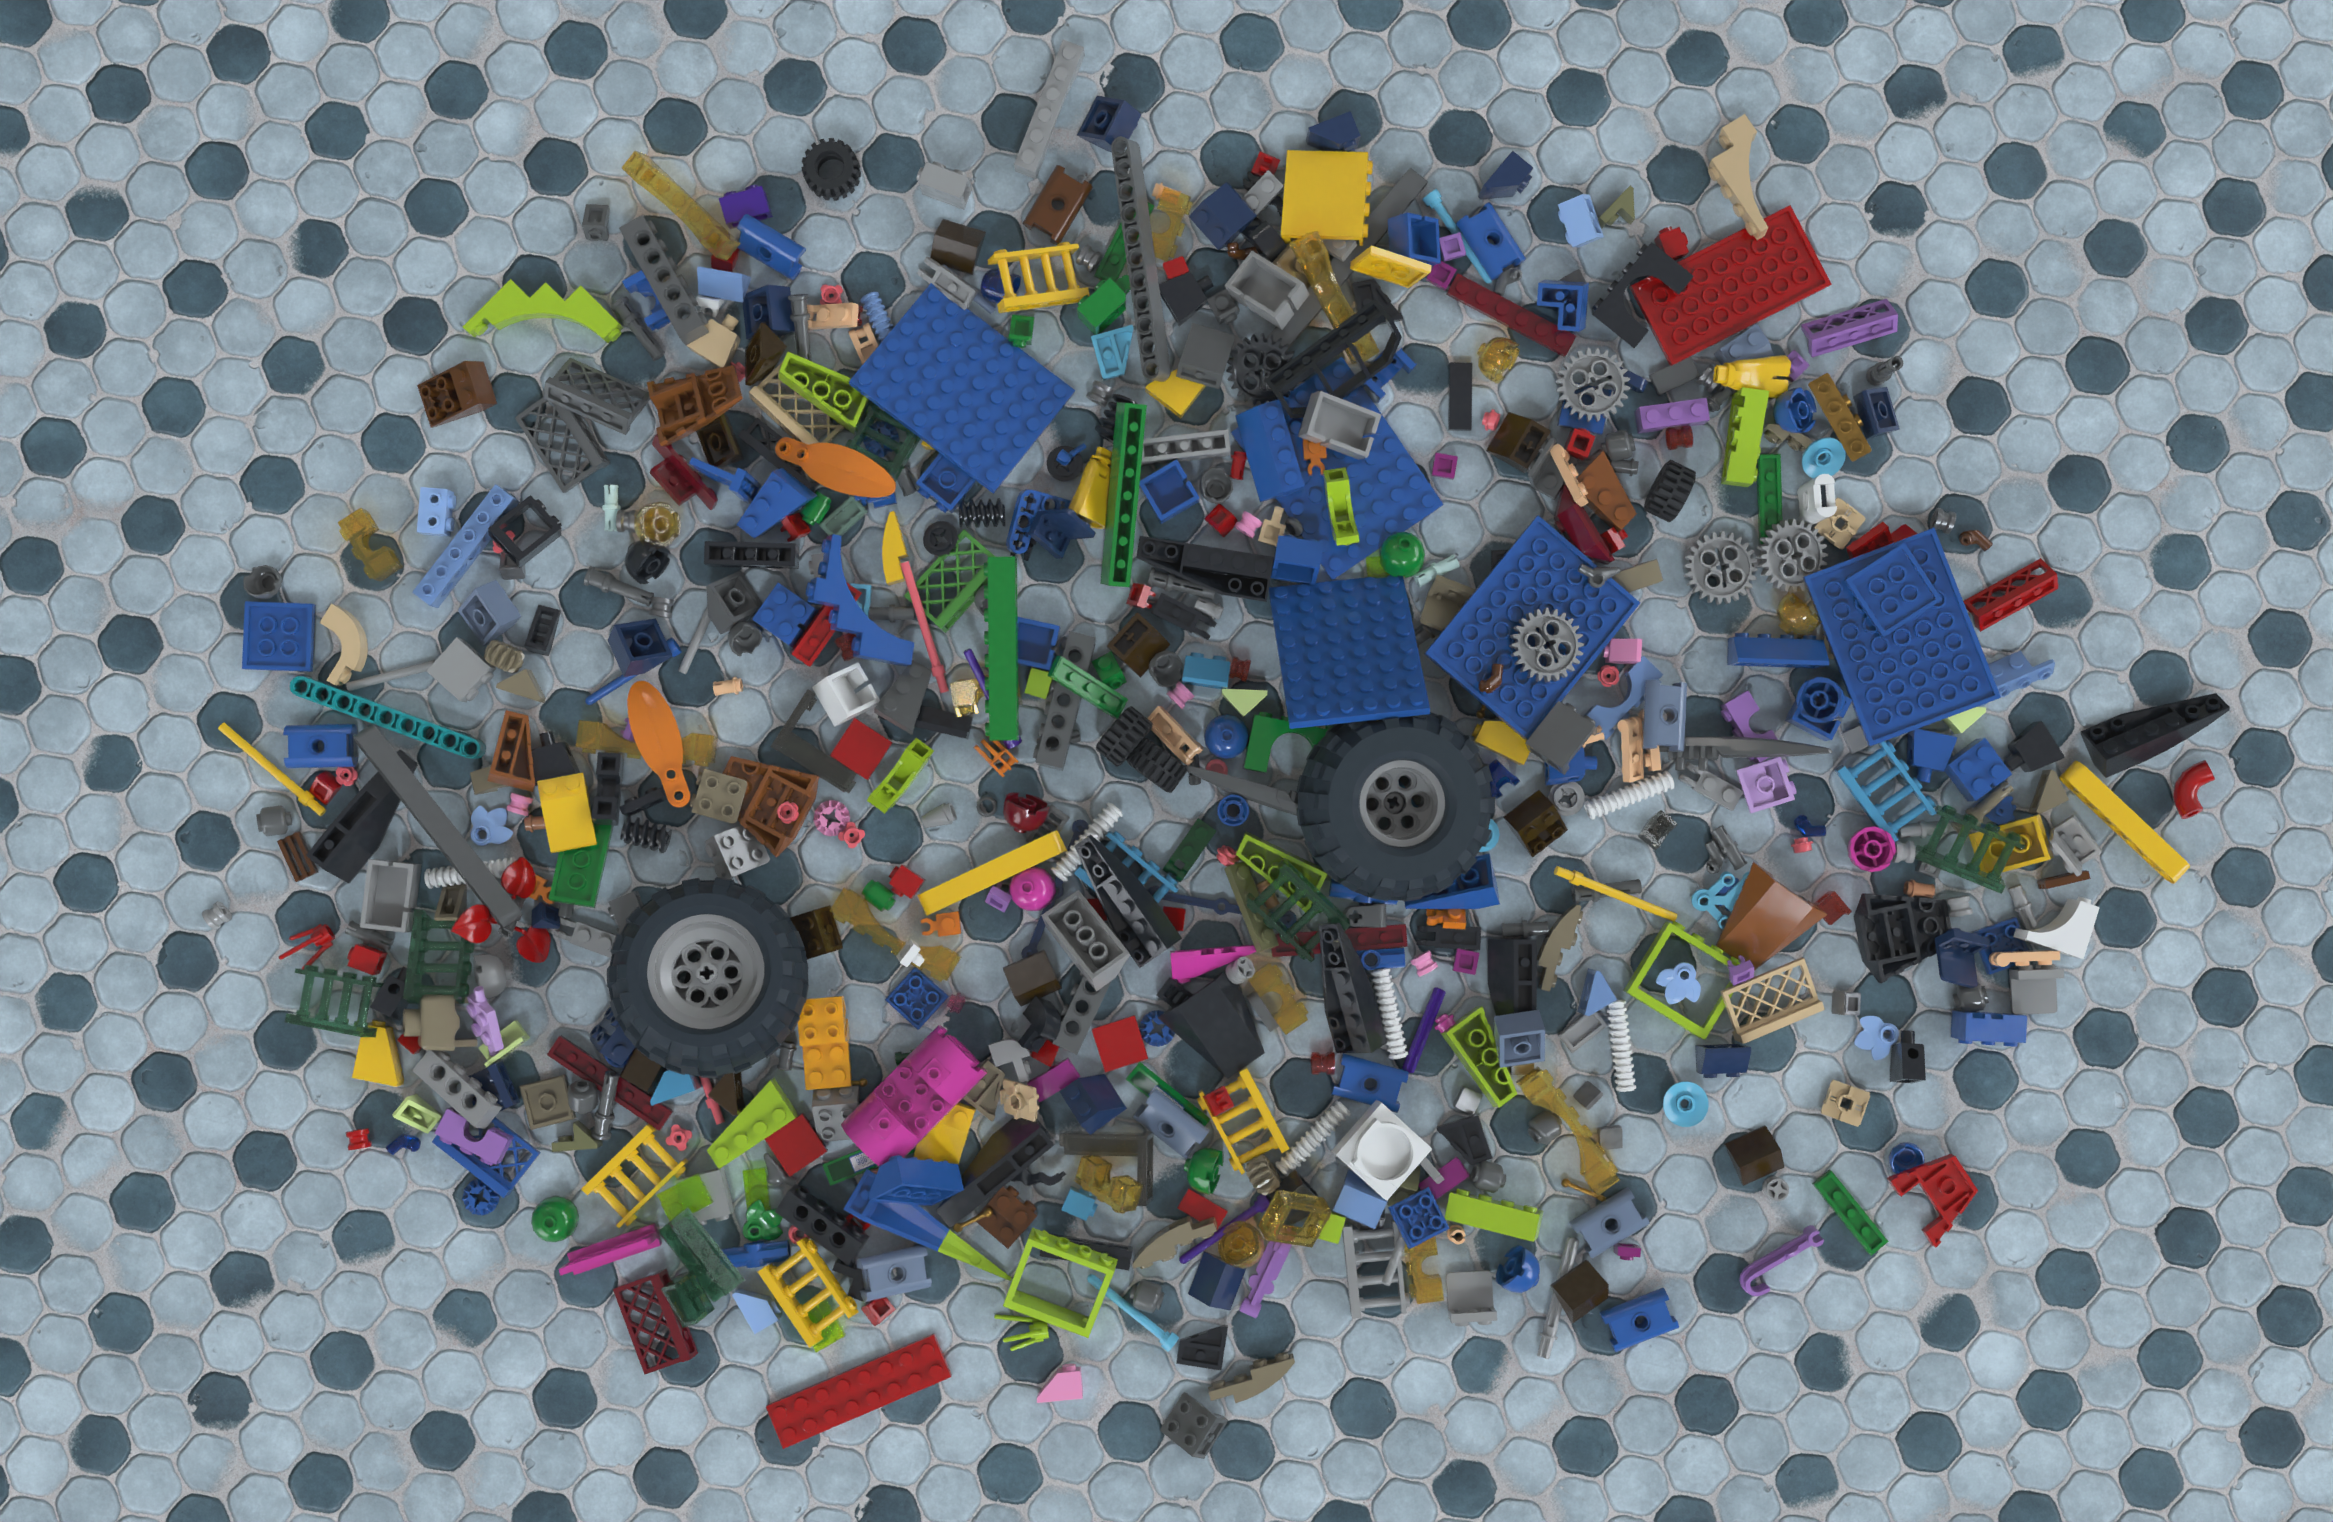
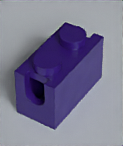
M751 185L746 187L745 191L738 193L736 191L727 192L723 195L724 197L719 198L724 219L729 229L737 228L745 214L759 221L773 217L766 192L762 186Z

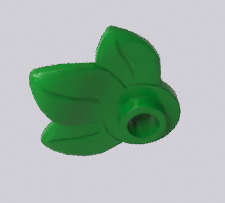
M760 1199L753 1202L746 1211L747 1221L743 1225V1235L750 1241H757L761 1238L771 1241L779 1238L783 1231L778 1225L783 1217L775 1212L777 1208L765 1210ZM752 1228H758V1232L751 1233L750 1230Z

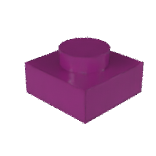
M1441 261L1440 264L1432 267L1426 281L1445 291L1457 269Z
M1435 453L1431 476L1453 480L1458 456Z
M1457 948L1452 970L1475 975L1480 953Z
M1617 1243L1614 1245L1613 1252L1620 1256L1622 1260L1631 1261L1634 1260V1257L1641 1256V1248L1636 1244Z

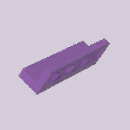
M1884 299L1801 324V330L1808 339V353L1811 357H1816L1895 333L1898 326V313L1889 301ZM1885 308L1886 310L1882 313L1874 312L1875 310ZM1860 315L1864 316L1865 318L1855 319L1853 317ZM1836 322L1844 323L1843 325L1839 326L1832 325V323ZM1812 329H1822L1820 332H1811Z

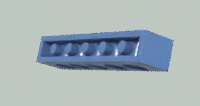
M495 484L412 593L429 606L439 608L490 542L491 537L489 536L488 528L515 508L520 501Z

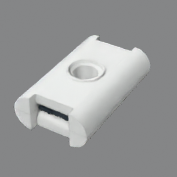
M1821 474L1801 485L1797 490L1799 520H1804V524L1811 523L1814 525L1835 514L1837 510L1834 491L1835 480L1832 476Z

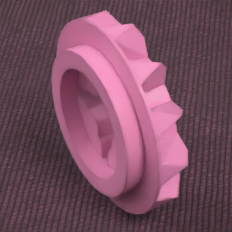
M829 800L818 806L815 810L813 821L817 830L822 834L837 836L839 832L846 828V824L850 822V814L844 804L839 801ZM836 809L835 817L837 818V820L841 822H832L831 825L827 827L828 819L825 818L823 814L831 815L832 812H834V810Z

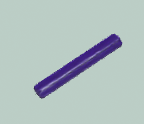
M1435 987L1432 991L1402 1066L1404 1071L1414 1073L1446 994L1443 989Z

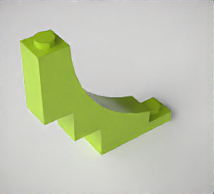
M511 279L463 326L469 334L476 337L477 335H482L488 329L487 325L489 323L498 330H501L524 320L555 318L579 324L600 336L607 343L615 341L621 335V330L624 328L581 285L564 300L546 282L529 297Z

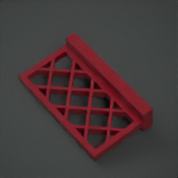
M667 1268L613 1289L644 1375L679 1362L691 1360L698 1354ZM650 1280L654 1288L652 1295L641 1291L643 1284ZM628 1289L635 1293L631 1303L624 1300L621 1291ZM639 1295L649 1300L645 1310L635 1305ZM653 1302L660 1305L662 1309L660 1317L649 1312ZM632 1310L643 1314L640 1324L632 1321L630 1316ZM646 1317L657 1321L654 1331L643 1326ZM661 1324L669 1328L668 1338L657 1333ZM640 1331L651 1336L648 1345L640 1342L638 1338ZM655 1338L665 1343L662 1352L651 1348ZM669 1345L676 1348L679 1357L673 1359L665 1355ZM648 1353L659 1357L657 1364L649 1367L646 1359Z

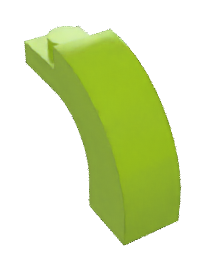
M1346 467L1324 470L1326 502L1333 539L1336 541L1337 546L1358 543L1359 534L1352 510L1349 477Z
M915 738L904 750L887 777L869 795L867 801L885 814L911 786L934 750L918 738Z

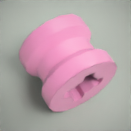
M1244 511L1242 519L1236 522L1234 527L1247 537L1253 539L1255 530L1260 528L1263 523L1252 514Z
M1180 681L1176 683V687L1173 690H1169L1166 693L1181 709L1185 707V703L1188 700H1192L1195 697Z
M511 792V802L507 805L506 810L528 816V807L533 802V798Z
M1430 950L1410 960L1411 964L1417 968L1416 973L1418 977L1438 967V964L1431 958Z

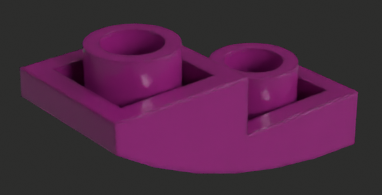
M1066 1058L1051 1066L1048 1071L1029 1080L1027 1085L1036 1088V1094L1039 1095L1037 1100L1041 1102L1071 1084L1080 1075L1070 1059Z
M1456 1157L1437 1170L1445 1179L1440 1184H1436L1429 1176L1419 1183L1418 1186L1421 1191L1429 1187L1435 1200H1437L1468 1178L1470 1174L1459 1158Z

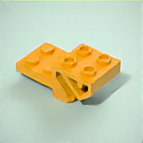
M844 996L806 999L800 1014V1020L798 1021L799 1045L803 1048L806 1090L852 1086L849 1022L846 1019Z

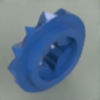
M877 421L869 425L864 432L863 443L867 451L873 456L885 457V455L897 449L899 434L890 423ZM879 430L883 436L889 437L884 440V448H882L878 441H872L878 438Z
M1151 1011L1141 1020L1140 1033L1142 1039L1149 1045L1156 1047L1164 1046L1175 1035L1166 1025L1162 1028L1163 1037L1157 1032L1149 1034L1154 1028L1152 1020L1158 1025L1164 1024L1157 1018L1164 1011Z
M476 1179L466 1186L462 1200L464 1201L465 1208L472 1214L482 1216L492 1212L497 1207L499 1194L480 1179ZM483 1191V1197L487 1201H481L477 1204V1197L474 1194H479Z

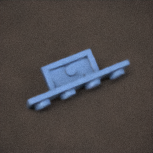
M2020 650L1988 665L2002 698L2016 689L2028 687L2037 680L2049 678L2054 672L2055 662L2053 659H2050L2032 667Z

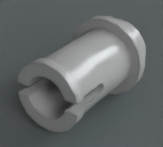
M1198 597L1194 609L1211 616L1212 620L1215 618L1219 620L1224 607L1220 606L1221 603L1215 604Z

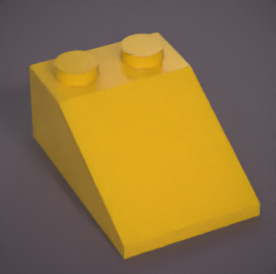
M577 773L537 781L550 852L556 853L597 845L588 787L584 774Z
M2040 814L1969 834L1982 878L2047 861L2054 857L2048 845L2049 841Z
M959 1102L917 1144L913 1157H917L918 1160L933 1159L935 1162L948 1161V1163L959 1165L976 1109L973 1106Z

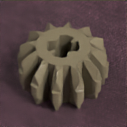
M492 640L487 645L484 654L486 662L510 673L518 672L519 668L522 667L525 657L521 650L499 640Z
M1260 1155L1254 1157L1246 1164V1175L1258 1193L1265 1196L1271 1194L1280 1186V1175L1267 1157Z

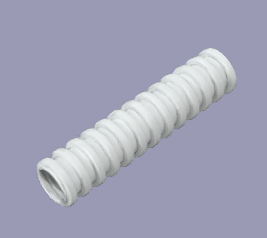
M1667 770L1663 771V774L1658 773L1656 777L1652 775L1650 779L1645 778L1643 782L1639 780L1637 784L1632 783L1630 787L1624 786V789L1619 788L1617 792L1611 791V794L1606 793L1604 797L1598 796V799L1593 798L1591 802L1585 801V811L1588 817L1594 820L1596 816L1598 818L1602 817V814L1607 815L1609 811L1612 813L1615 812V809L1620 810L1622 806L1628 807V804H1635V801L1641 802V799L1646 800L1648 796L1654 797V794L1659 795L1661 791L1667 792L1668 789L1672 790L1675 786L1674 780Z
M1108 802L1106 809L1103 808V812L1097 814L1098 818L1092 820L1094 823L1088 825V830L1085 829L1083 831L1084 834L1079 835L1080 839L1074 841L1075 845L1090 834L1098 841L1101 838L1104 839V834L1109 832V828L1114 827V822L1117 823L1119 821L1118 818L1123 817L1122 811L1114 804ZM1071 845L1069 847L1070 851H1066V855L1064 857L1061 856V861L1056 862L1057 866L1051 868L1052 872L1063 882H1067V877L1072 876V871H1076V867L1082 864L1075 845Z
M511 857L510 860L504 858L503 861L497 859L496 862L490 860L489 863L487 861H483V863L496 879L497 877L501 879L504 870L517 859ZM447 866V868L440 867V869L433 868V870L426 869L424 874L425 884L429 889H432L434 886L440 888L441 885L447 887L448 884L454 886L455 883L461 885L462 882L466 884L452 866Z
M1375 969L1371 972V975L1374 976L1372 982H1375L1373 987L1377 990L1375 996H1378V999L1376 1001L1380 1004L1378 1010H1381L1380 1017L1383 1018L1381 1021L1384 1024L1383 1029L1386 1033L1387 1051L1390 1052L1388 1058H1404L1408 1055V1051H1405L1407 1045L1404 1044L1405 1038L1402 1037L1404 1031L1401 1030V1027L1403 1026L1399 1023L1401 1017H1398L1400 1012L1396 1008L1398 1006V1003H1395L1397 997L1393 994L1395 992V989H1392L1394 983L1390 980L1392 978V975H1389L1391 969Z
M1617 999L1607 1005L1609 1009L1606 1010L1609 1013L1607 1019L1610 1020L1608 1027H1611L1609 1034H1612L1610 1041L1613 1042L1611 1044V1048H1613L1611 1053L1614 1055L1612 1062H1615L1613 1069H1616L1614 1076L1617 1077L1615 1083L1618 1084L1616 1090L1619 1092L1636 1089V1085L1633 1083L1636 1080L1633 1078L1635 1072L1632 1071L1634 1064H1631L1633 1057H1630L1632 1050L1629 1049L1631 1043L1628 1041L1631 1038L1628 1035L1630 1029L1627 1028L1629 1022L1626 1021L1628 1015L1625 1014L1627 1008L1624 1007V1004H1626L1624 999Z
M1336 1100V1105H1331V1110L1326 1111V1115L1321 1116V1120L1316 1121V1125L1311 1126V1130L1306 1131V1135L1301 1136V1140L1299 1142L1296 1141V1145L1294 1147L1291 1146L1289 1152H1285L1286 1156H1281V1161L1275 1162L1276 1167L1286 1177L1296 1170L1297 1166L1300 1167V1163L1302 1161L1305 1162V1158L1307 1156L1310 1157V1153L1312 1151L1315 1152V1148L1317 1146L1320 1147V1143L1322 1141L1325 1142L1326 1137H1330L1332 1131H1336V1126H1341L1340 1122L1342 1120L1346 1121L1345 1117L1347 1115H1351L1350 1111L1340 1101Z

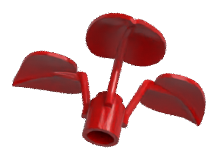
M519 857L504 870L501 877L502 887L508 894H512L510 896L512 900L516 896L523 899L528 898L536 885L533 867L524 857ZM476 904L466 909L459 916L451 931L471 943H482L491 934V924L498 923L485 905ZM515 926L514 930L523 934L516 942L519 954L530 962H544L548 957L551 943L550 934L547 929L530 926L525 931Z

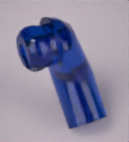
M1799 815L1794 820L1795 828L1804 837L1826 836L1825 825L1812 826L1805 815Z
M401 1134L387 1145L386 1149L391 1155L396 1154L402 1148L416 1152L420 1148L421 1141L416 1136Z

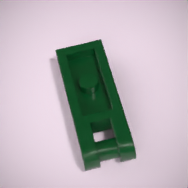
M1198 818L1162 870L1167 874L1170 872L1181 883L1216 833V830ZM1177 859L1185 864L1182 869L1174 865Z

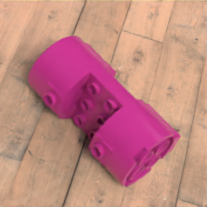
M938 1025L841 1123L843 1130L849 1138L879 1167L888 1162L890 1157L901 1155L904 1158L987 1074L985 1068L977 1067L980 1062L959 1040L952 1035H945L947 1030L941 1025Z

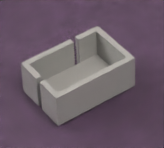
M1254 251L1250 252L1225 284V288L1231 298L1245 307L1248 306L1251 311L1281 330L1294 316L1293 309L1298 310L1310 295L1302 281Z
M1318 391L1310 396L1298 437L1313 443H1320L1321 446L1358 460L1368 458L1374 438L1362 437L1363 435L1376 434L1382 414Z
M368 859L360 928L403 933L414 931L416 911L411 910L412 907H417L422 864Z

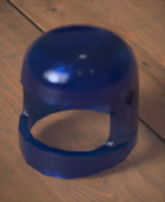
M990 269L982 278L980 291L986 300L997 304L1003 299L1005 293L1000 270ZM1012 273L1010 278L1013 291L1016 294L1021 284V276Z
M1497 759L1488 765L1493 779L1490 782L1491 793L1495 799L1503 796L1499 789L1504 784L1510 783L1515 787L1520 782Z

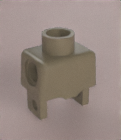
M452 992L421 995L418 999V1009H404L403 1011L404 1037L418 1036V1044L424 1050L454 1051L455 1047L477 1046L476 1038L455 1039V1034L460 1028V1017L455 1011V1004L468 1003L467 995H455Z

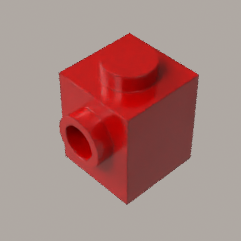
M1672 226L1660 230L1654 239L1656 246L1674 261L1684 258L1689 252L1687 236L1684 232H1681L1680 227L1672 229Z
M1574 428L1568 435L1564 449L1570 456L1583 461L1588 458L1596 436L1591 435L1590 431L1586 429Z
M905 865L895 866L889 875V878H891L889 884L893 886L891 890L900 897L906 895L910 899L914 898L926 881Z
M363 943L355 944L348 953L347 959L349 962L347 966L370 975L380 974L388 953Z

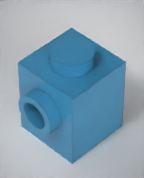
M1071 1186L1061 1210L1087 1221L1088 1216L1093 1217L1098 1204L1094 1203L1096 1197L1092 1195L1093 1191L1081 1187L1079 1190Z

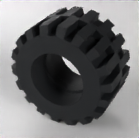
M829 138V142L820 139V144L816 145L814 142L811 145L813 149L805 151L806 158H802L803 167H801L803 177L811 191H814L818 197L823 196L824 200L833 198L834 201L839 200L838 197L842 196L844 199L848 197L846 193L850 192L852 194L855 191L854 186H858L860 182L858 177H861L860 164L854 151H852L848 144L844 145V142L839 139L835 142L834 138ZM835 159L844 164L841 175L835 179L826 180L819 176L820 167L828 160Z
M1673 460L1665 463L1647 495L1644 511L1669 523L1674 520L1683 508L1693 488L1696 471Z
M1130 706L1122 712L1097 743L1096 750L1118 767L1126 761V758L1150 732L1153 723L1133 706Z
M1143 738L1126 758L1127 763L1168 793L1173 792L1187 773L1186 767L1180 761L1148 738Z

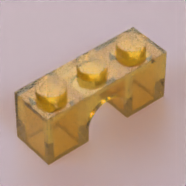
M1166 187L1163 189L1157 209L1169 215L1170 227L1164 233L1152 231L1155 257L1169 261L1170 258L1174 259L1178 246L1175 245L1177 236L1182 237L1186 225L1182 222L1185 214H1190L1193 202L1190 201L1191 196Z
M359 508L338 522L341 527L339 530L340 534L346 541H350L353 546L351 549L352 553L358 560H362L365 565L363 568L364 572L370 579L373 578L381 582L403 568L392 548L383 546L376 551L370 549L369 539L372 534L380 529L367 510Z
M1018 678V702L1019 705H1023L1020 682ZM960 679L955 683H950L956 717L979 713L978 702L985 695L977 679Z
M1268 962L1255 971L1254 975L1248 980L1259 997L1268 992H1276L1281 995L1282 1006L1272 1016L1284 1034L1287 1035L1308 1020L1305 1015L1309 1012L1302 1002L1297 1004L1292 996L1296 993L1289 983L1284 985L1280 979L1283 974L1276 964L1271 966Z
M1098 1154L1081 1156L1074 1181L1081 1185L1083 1190L1094 1194L1099 1201L1108 1204L1117 1213L1123 1214L1136 1210L1143 1188L1142 1184L1129 1175L1116 1176L1110 1179L1112 1164Z
M1434 1236L1411 1249H1408L1405 1244L1404 1253L1409 1254V1261L1406 1262L1407 1275L1412 1276L1413 1283L1409 1284L1410 1297L1415 1298L1417 1304L1444 1301L1440 1275H1428L1422 1272L1421 1269L1425 1258L1438 1255L1436 1237Z

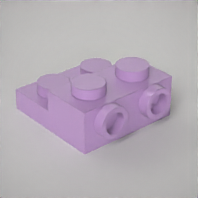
M1775 757L1736 770L1750 813L1795 800L1796 788L1793 781L1789 782L1786 773L1789 772V767L1785 759L1782 760L1781 757Z

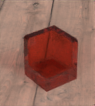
M1828 891L1813 903L1828 914L1823 918L1828 925H1832L1843 915H1849L1852 912L1835 891Z

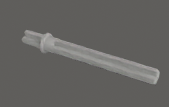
M1568 1237L1566 1240L1556 1281L1573 1269L1579 1240L1576 1238ZM1554 1291L1543 1331L1539 1334L1542 1337L1537 1356L1545 1359L1550 1358L1554 1340L1558 1338L1556 1333L1562 1311V1306Z

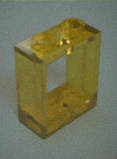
M1277 1190L1258 1226L1267 1241L1312 1248L1332 1212L1323 1197ZM1291 1209L1310 1212L1303 1227L1283 1224Z

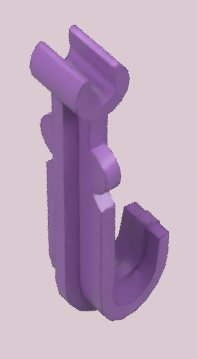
M1809 1225L1804 1228L1803 1234L1786 1242L1781 1247L1746 1266L1740 1274L1739 1281L1741 1287L1752 1296H1761L1769 1292L1770 1287L1767 1284L1762 1283L1757 1286H1751V1281L1791 1257L1798 1255L1810 1246H1821L1824 1239L1819 1235L1820 1232L1813 1225Z
M1277 1227L1271 1235L1256 1267L1258 1275L1254 1274L1249 1277L1248 1283L1252 1289L1248 1297L1243 1299L1239 1311L1257 1318L1264 1294L1268 1295L1274 1291V1284L1271 1281L1277 1279L1296 1237L1289 1230Z

